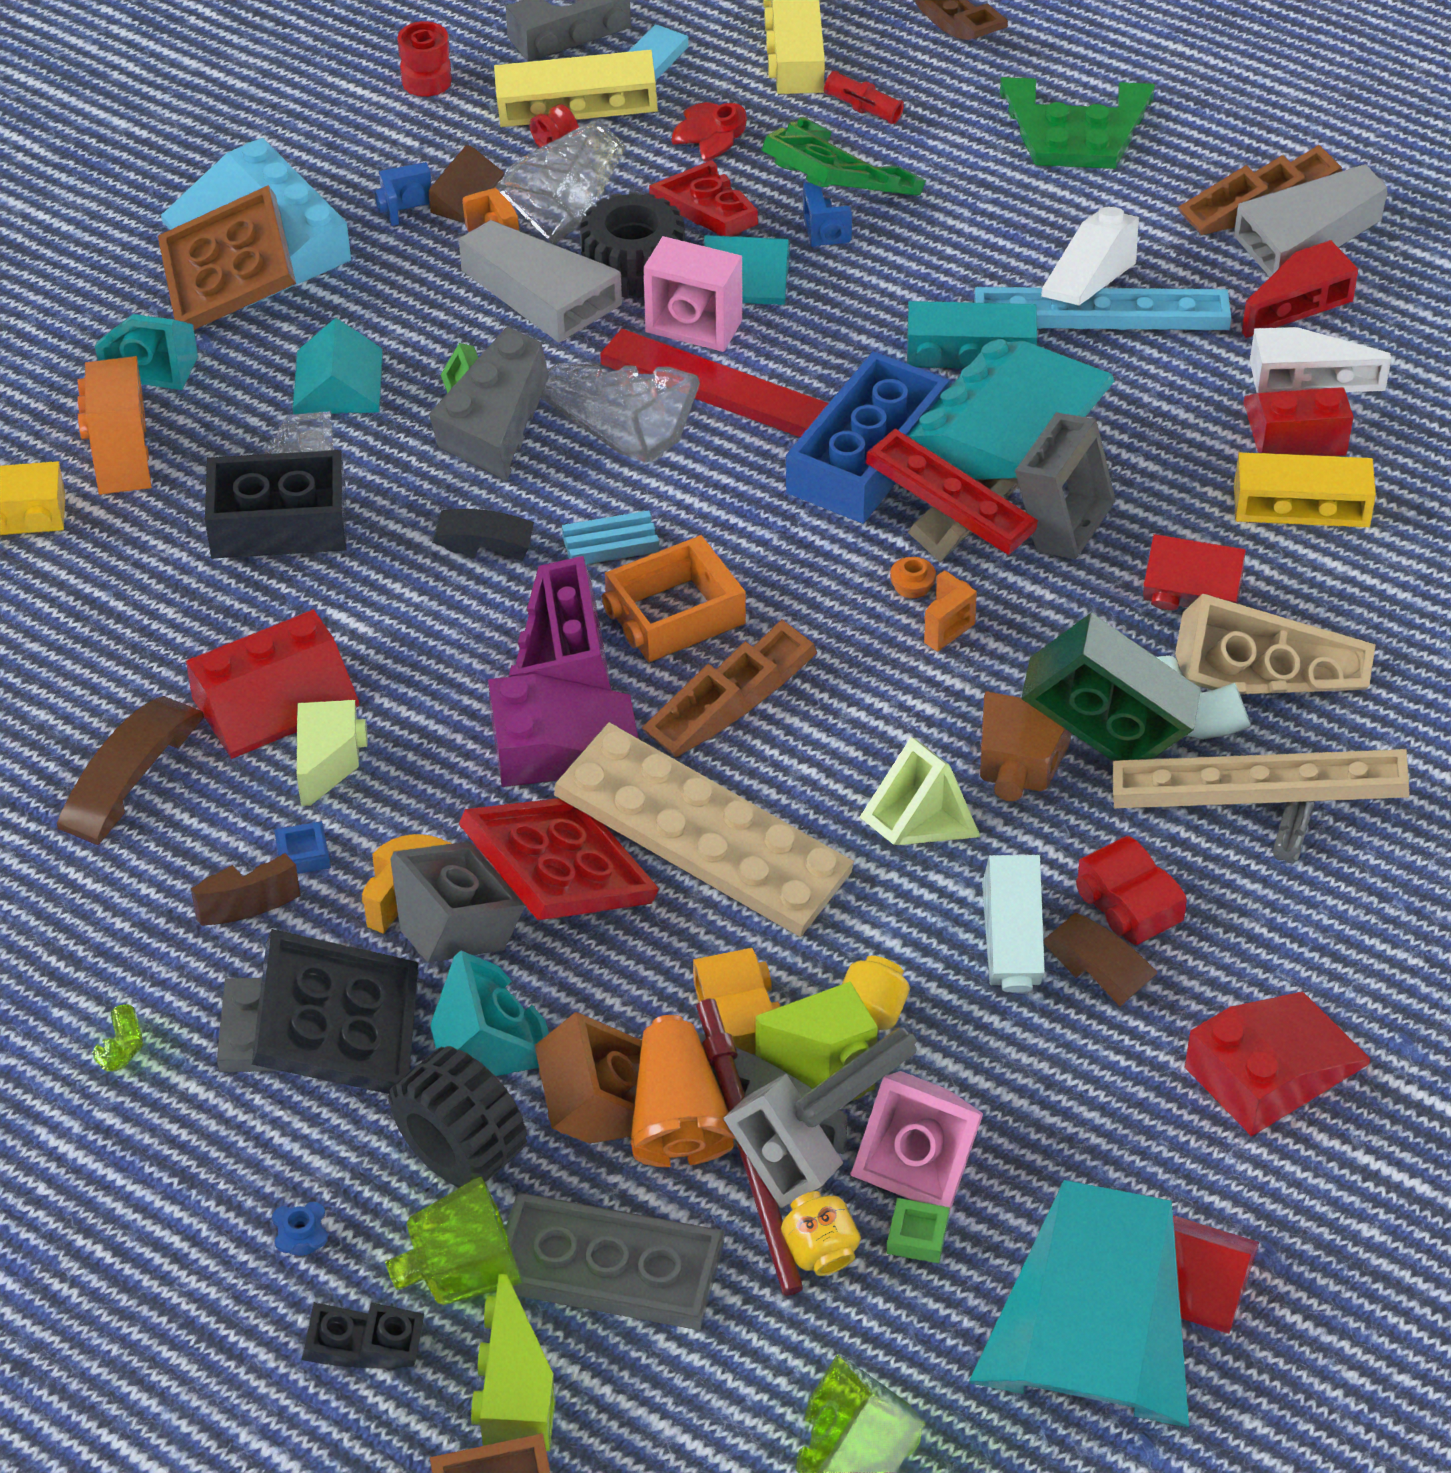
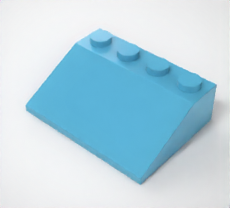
M264 138L249 142L244 146L227 152L161 214L162 222L171 230L269 185L276 195L296 280L295 285L351 261L347 222Z

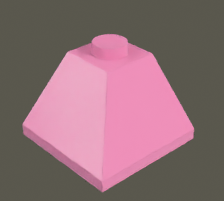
M898 1071L884 1076L850 1176L913 1201L950 1207L951 1211L983 1113L950 1090L905 1072Z

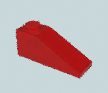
M1332 240L1296 251L1246 300L1241 333L1245 338L1254 335V329L1277 328L1353 302L1359 269Z

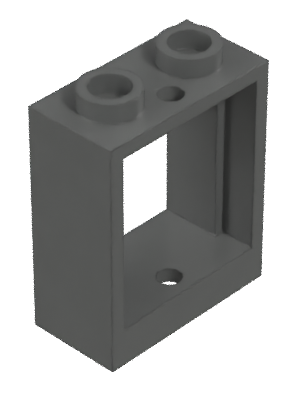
M1056 412L1015 472L1026 513L1038 520L1036 531L1032 534L1036 552L1077 559L1116 502L1097 420ZM1067 481L1069 494L1065 498L1062 486Z

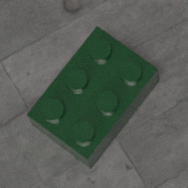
M1091 612L1030 657L1021 699L1112 761L1147 760L1154 758L1194 731L1201 688Z

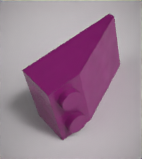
M538 674L488 679L491 721L502 787L558 781L609 722L638 738L630 694Z

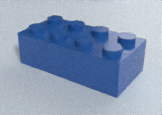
M872 351L786 454V493L864 524L896 484V482L866 463L867 452L894 429L907 436L919 423L920 417L927 413L940 399L942 392L949 388L950 380Z

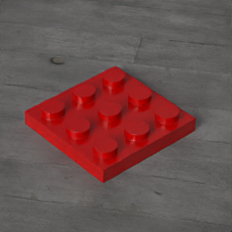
M560 798L465 809L459 822V826L473 841L474 845L483 853L500 874L501 878L507 882L537 920L652 904L659 891L658 886L603 823Z

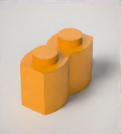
M753 948L693 959V982L698 1002L705 999H715L725 1032L732 1035L735 1047L754 1054L756 1049V1016L781 1007L778 1001L771 1002L767 993L772 990V983L766 961L758 962Z

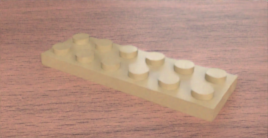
M610 722L555 783L554 796L799 937H802L852 873L854 861Z

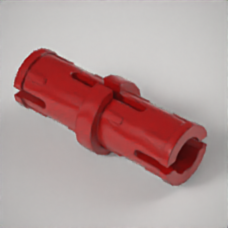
M832 71L824 85L825 94L851 104L853 110L861 114L866 111L888 121L890 124H896L903 113L904 101L897 100L876 90L875 85L870 82L860 83L840 74L838 71Z

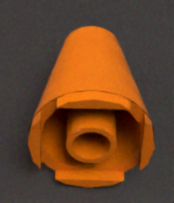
M679 1015L657 1017L652 1021V1025L643 1031L630 1143L633 1157L644 1165L655 1167H671L670 1158L687 1156L689 1165L701 1164L717 1159L733 1149V1139L736 1138L723 1119L729 1111L695 1026L691 1022L683 1020Z

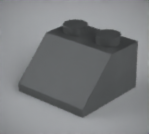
M470 841L393 852L390 860L400 930L428 963L453 959L461 950L471 955L505 950L526 905Z

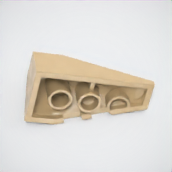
M1201 594L1182 612L1175 655L1182 676L1197 686L1211 690L1234 682L1240 694L1366 690L1370 686L1376 644Z

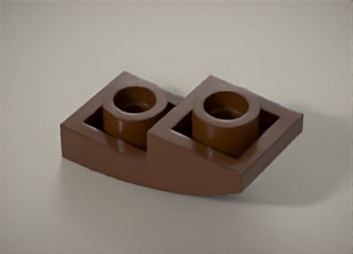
M286 853L268 863L259 865L245 876H242L231 865L217 874L206 877L201 883L190 888L196 920L201 926L224 924L251 918L285 905L301 896L296 864Z
M1076 912L1043 940L1046 947L1075 978H1078L1083 972L1087 971L1119 1007L1158 973L1138 952L1117 935Z

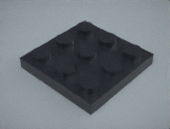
M271 929L266 941L252 1065L390 1094L392 1086L410 1072L419 962Z

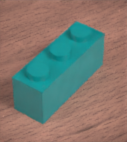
M908 302L907 364L911 366L964 369L981 353L984 345L998 339H1003L1006 342L1026 341L1037 346L1036 304Z

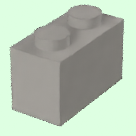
M787 1073L745 1096L723 1118L780 1208L792 1203L799 1196L823 1186L843 1164V1161L819 1124L816 1127H808L803 1121L797 1119L795 1103L801 1098V1095Z

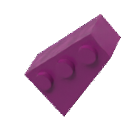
M584 556L538 566L527 606L529 615L525 631L520 632L518 657L516 664L511 665L508 677L538 674L611 690L595 593Z

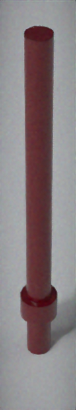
M705 999L696 1005L706 1038L702 1046L710 1066L715 1068L725 1104L730 1112L745 1097L734 1061L738 1057L732 1035L725 1032L716 1000ZM737 1141L782 1294L788 1296L799 1293L803 1290V1285L796 1262L782 1234L781 1226L783 1219L779 1206Z

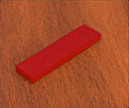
M897 429L891 431L867 452L866 463L1007 555H1010L1036 531L1038 524L1036 518Z

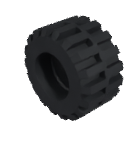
M629 192L627 195L619 193L611 195L610 199L603 198L596 202V206H590L586 210V216L582 217L580 222L581 255L621 272V291L624 298L629 296L644 297V266L662 236L685 242L683 216H680L678 208L670 206L668 200L664 198L656 199L655 195L648 193L645 195H640L638 192Z
M451 1046L439 1047L390 1089V1094L388 1095L390 1110L400 1133L409 1147L435 1174L460 1189L464 1188L468 1191H474L476 1188L479 1189L520 1153L527 1144L526 1126L516 1103L507 1089L488 1068L462 1050H457Z

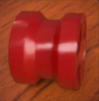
M563 104L550 108L547 115L540 113L531 118L530 131L538 147L545 153L550 154L558 150L561 143L569 144L579 137L577 120L570 109Z

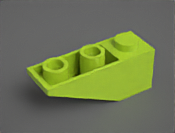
M499 1274L496 1296L487 1295L485 1302L484 1327L491 1329L490 1343L481 1342L479 1347L478 1376H485L483 1391L474 1390L471 1423L472 1425L481 1426L483 1446L543 1433L546 1451H550L555 1411L553 1372L507 1274Z

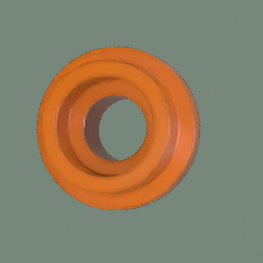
M920 557L902 558L893 564L890 571V580L895 590L906 598L923 597L929 592L936 579L934 566L929 561Z

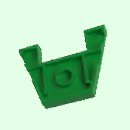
M1001 77L1000 95L1002 99L1006 98L1009 104L1008 111L1012 119L1017 120L1020 126L1021 138L1035 165L1116 169L1132 140V133L1136 125H1140L1147 105H1151L1153 101L1155 84L1119 82L1118 108L1106 107L1101 104H1092L1090 106H1071L1060 102L1036 104V78Z
M800 117L797 123H789L787 129L781 127L768 134L761 150L775 157L774 163L787 170H799L807 174L806 180L824 188H828L829 185L918 196L921 195L926 182L923 178L898 165L874 167L828 143L832 131L806 117Z

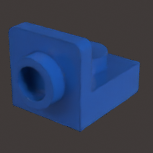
M427 162L379 171L381 188L374 189L375 201L379 213L386 212L391 226L399 225L398 210L430 204L429 189L432 184L431 172Z
M803 183V218L811 247L851 242V207H832L831 199L823 197L820 186L812 183Z

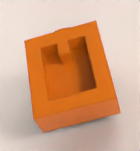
M501 186L463 197L465 227L468 232L490 220L519 231L518 215Z
M945 570L937 575L936 600L925 610L924 643L937 652L974 626L976 622L977 591L972 589L967 582L959 580Z

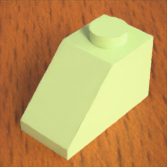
M355 700L298 703L297 781L301 806H311L359 767V748L368 746L366 719H357Z

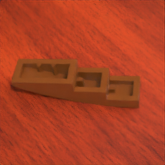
M1317 145L1291 162L1284 155H1281L1255 172L1245 165L1178 206V209L1200 235L1235 228L1239 203L1342 172V167L1320 145Z
M781 619L754 646H751L746 641L741 644L717 669L708 663L642 729L676 758L712 738L747 714L781 687L817 654L815 645Z

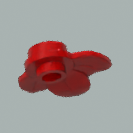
M711 102L695 104L683 111L686 120H683L676 126L671 141L673 145L699 143L703 161H710L730 149L734 144V139L743 134L747 123L746 111L743 106L737 103L717 105Z

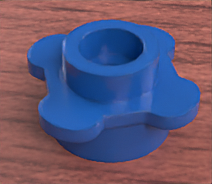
M309 1202L305 1207L297 1206L290 1209L287 1206H281L277 1208L272 1214L273 1224L278 1226V1236L274 1241L276 1248L283 1253L304 1256L324 1246L328 1241V1233L322 1228L321 1221L325 1216L324 1207L318 1202ZM301 1224H302V1225L305 1226V1227L300 1228V1229H295V1227H296L297 1225H301Z

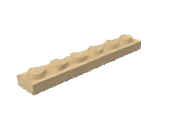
M1406 749L1113 761L1114 809L1409 798Z

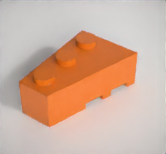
M137 356L85 362V378L77 379L79 396H77L79 408L78 425L81 440H90L99 495L152 488L148 465V446H145L146 421Z

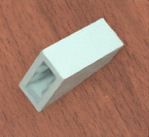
M1040 855L989 856L982 888L990 985H1002V990L1005 992L1019 993L1031 991L1033 985L1041 984L1045 973Z

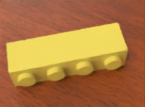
M763 0L769 78H776L777 94L824 93L825 58L819 0Z
M652 50L494 65L500 127L529 125L531 118L540 113L547 115L550 108L558 104L568 107L576 120L658 112Z

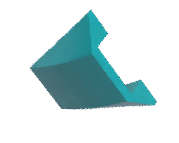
M1064 1180L972 1373L969 1383L1024 1394L1025 1386L1099 1400L1135 1408L1133 1417L1189 1428L1172 1201Z

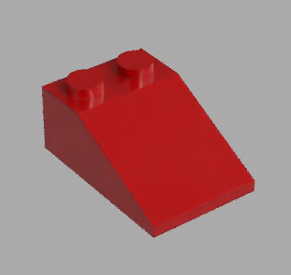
M1302 991L1231 1006L1190 1030L1184 1068L1252 1137L1370 1064L1371 1058Z

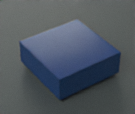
M322 821L274 829L278 855L286 853L296 864L297 874L331 868Z

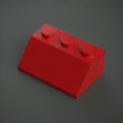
M314 609L186 660L192 699L198 709L203 711L204 718L231 759L296 733L298 703L355 700L356 707H359L358 697L336 642Z

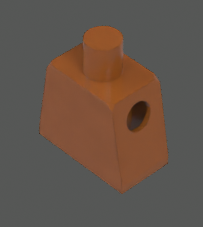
M985 691L981 732L980 778L984 781L995 783V794L1005 801L1019 800L1022 797L1024 788L1035 791L1046 790L1070 745L1072 733L1023 701L1020 697Z

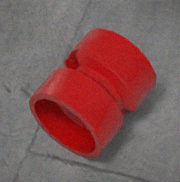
M429 21L414 22L403 27L397 37L399 57H401L400 73L403 88L408 93L421 97L435 96L445 92L452 82L451 62L449 59V35L447 30L442 25Z

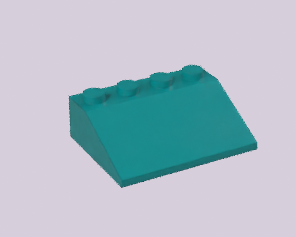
M1003 339L994 340L982 347L981 353L970 365L961 371V375L950 388L942 392L940 399L927 413L920 417L919 423L907 436L975 480L1017 478L1016 468L1056 412L1086 417L1115 381L1111 373L1026 341L1006 342Z

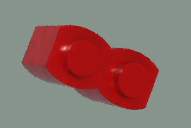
M1127 835L1079 859L1078 878L1076 879L1078 892L1086 903H1093L1099 910L1105 913L1107 923L1116 935L1123 936L1130 943L1138 945L1184 921L1187 902L1185 893L1171 875L1156 866L1149 853L1134 838Z

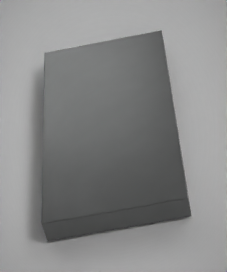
M517 1192L489 1279L490 1291H497L499 1274H507L517 1296L701 1331L725 1242V1231Z

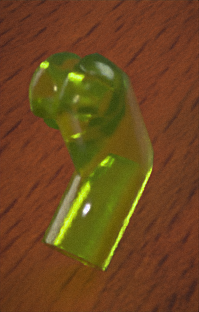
M129 1004L119 1005L110 1013L115 1037L113 1039H102L104 1047L96 1044L94 1047L93 1058L105 1071L116 1072L124 1069L143 1047L144 1041L136 1011Z

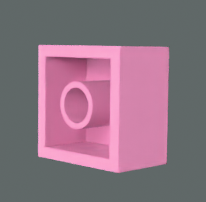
M662 236L644 266L645 332L724 352L742 322V256Z

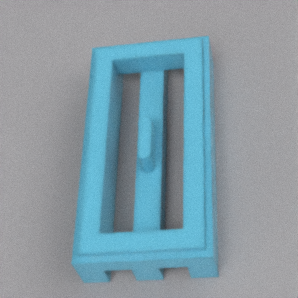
M649 510L562 525V537L569 559L584 556L586 565L659 552V539L655 535L654 523H651Z

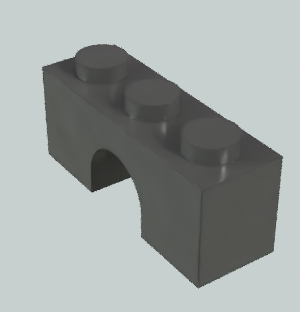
M521 0L505 6L507 38L528 62L631 28L630 0H575V4L569 6H555L545 0Z

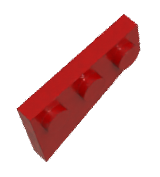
M713 160L649 185V194L655 195L656 199L664 198L668 200L670 206L678 208L681 216L691 220L694 224L701 225L717 233L719 236L737 237L742 234V231L758 225L757 208L740 190H733L731 188L730 179L726 174H718L717 165Z

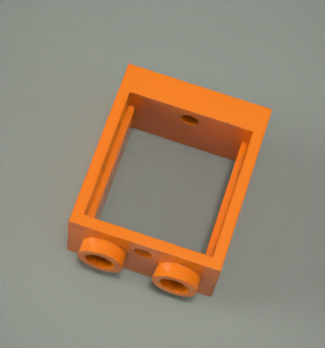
M702 535L605 572V593L601 596L603 607L609 618H616L621 624L629 645L632 648L638 647L649 663L746 624V591ZM691 580L707 600V602L650 624L635 604V602Z

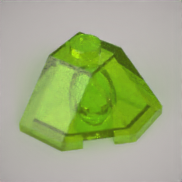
M837 1354L808 1400L805 1421L813 1425L809 1448L804 1446L799 1449L795 1470L798 1473L897 1472L905 1457L910 1456L918 1447L926 1422L907 1401L851 1361Z

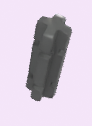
M1315 801L1286 802L1273 849V855L1277 860H1285L1288 863H1294L1298 860Z

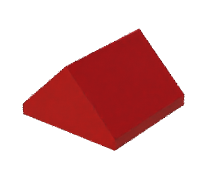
M1173 1215L1181 1319L1230 1334L1259 1247V1242Z

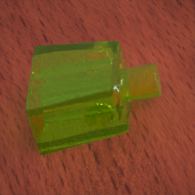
M482 1176L410 1216L406 1225L413 1249L385 1261L390 1278L397 1291L424 1280L436 1302L442 1305L497 1291L499 1274H507L512 1286L522 1283L499 1208Z

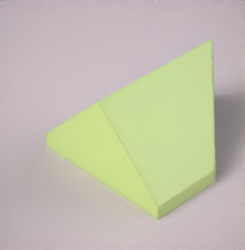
M912 737L860 816L862 820L894 845L981 837L950 765L916 738Z

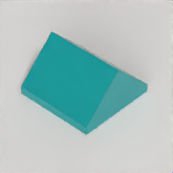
M704 236L705 247L742 256V303L785 305L790 258V243L788 239Z
M334 318L297 350L293 415L380 412L382 348L338 318Z

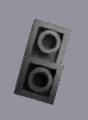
M441 510L432 543L442 546L450 552L460 553L473 559L479 547L483 546L499 555L523 561L529 549L534 522L489 510Z
M314 1302L301 1360L355 1368L412 1367L416 1362L424 1313L372 1302L370 1303L368 1313Z

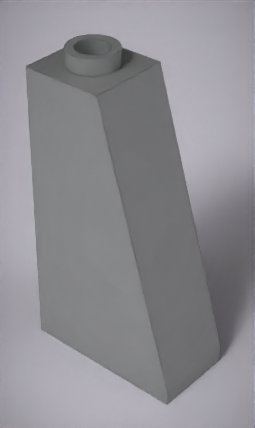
M1364 164L1239 203L1234 237L1267 275L1271 277L1296 251L1332 240L1337 247H1340L1381 221L1388 187L1381 178H1378Z
M492 220L459 238L461 270L558 343L622 305L621 272L615 268Z

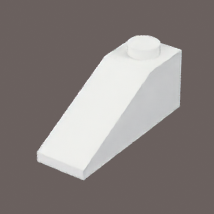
M1104 207L1083 221L1044 284L1041 297L1081 305L1135 265L1139 217L1124 214V211L1120 208Z
M1298 327L1254 329L1250 365L1257 393L1344 387L1346 392L1386 390L1391 364L1389 352Z

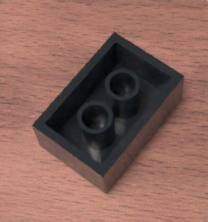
M342 450L207 457L205 525L211 559L347 551L346 483Z

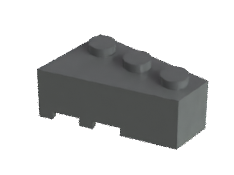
M508 326L500 333L429 413L438 448L508 481L511 473L510 464L516 449H520L522 446L524 429L529 417L533 418L549 378L542 342Z

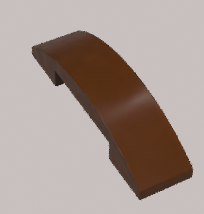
M913 0L936 26L959 39H975L1008 27V20L988 3L975 7L968 0Z
M161 696L146 703L131 714L107 738L79 777L58 818V829L99 845L125 814L123 799L168 745L179 749L204 718L203 711L166 696Z

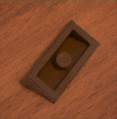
M465 145L430 187V212L465 223L463 197L496 188L504 179V172L475 148Z

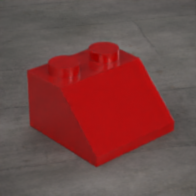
M1344 387L1264 392L1244 396V406L1258 453L1347 456L1354 416Z
M1153 534L1143 586V600L1151 601L1152 606L1163 610H1177L1179 606L1189 607L1201 594L1237 604L1243 580L1246 549Z

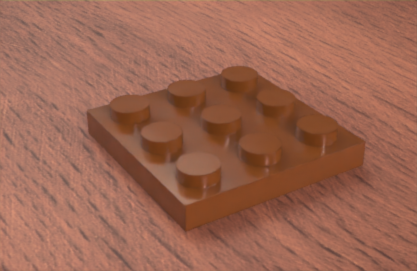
M269 185L158 235L174 319L193 324L194 330L296 284L276 195Z

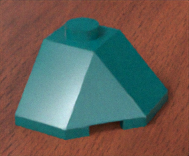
M132 314L98 340L95 345L97 361L137 356L142 385L183 390L198 358L193 324L145 315Z
M462 950L454 956L430 1024L436 1049L441 1046L444 1048L451 1046L457 1050H462L482 1063L495 1076L539 1068L535 1045L547 1036L549 1031L546 1020L533 1005L525 1010L516 997L507 990L506 986L512 981L498 965Z

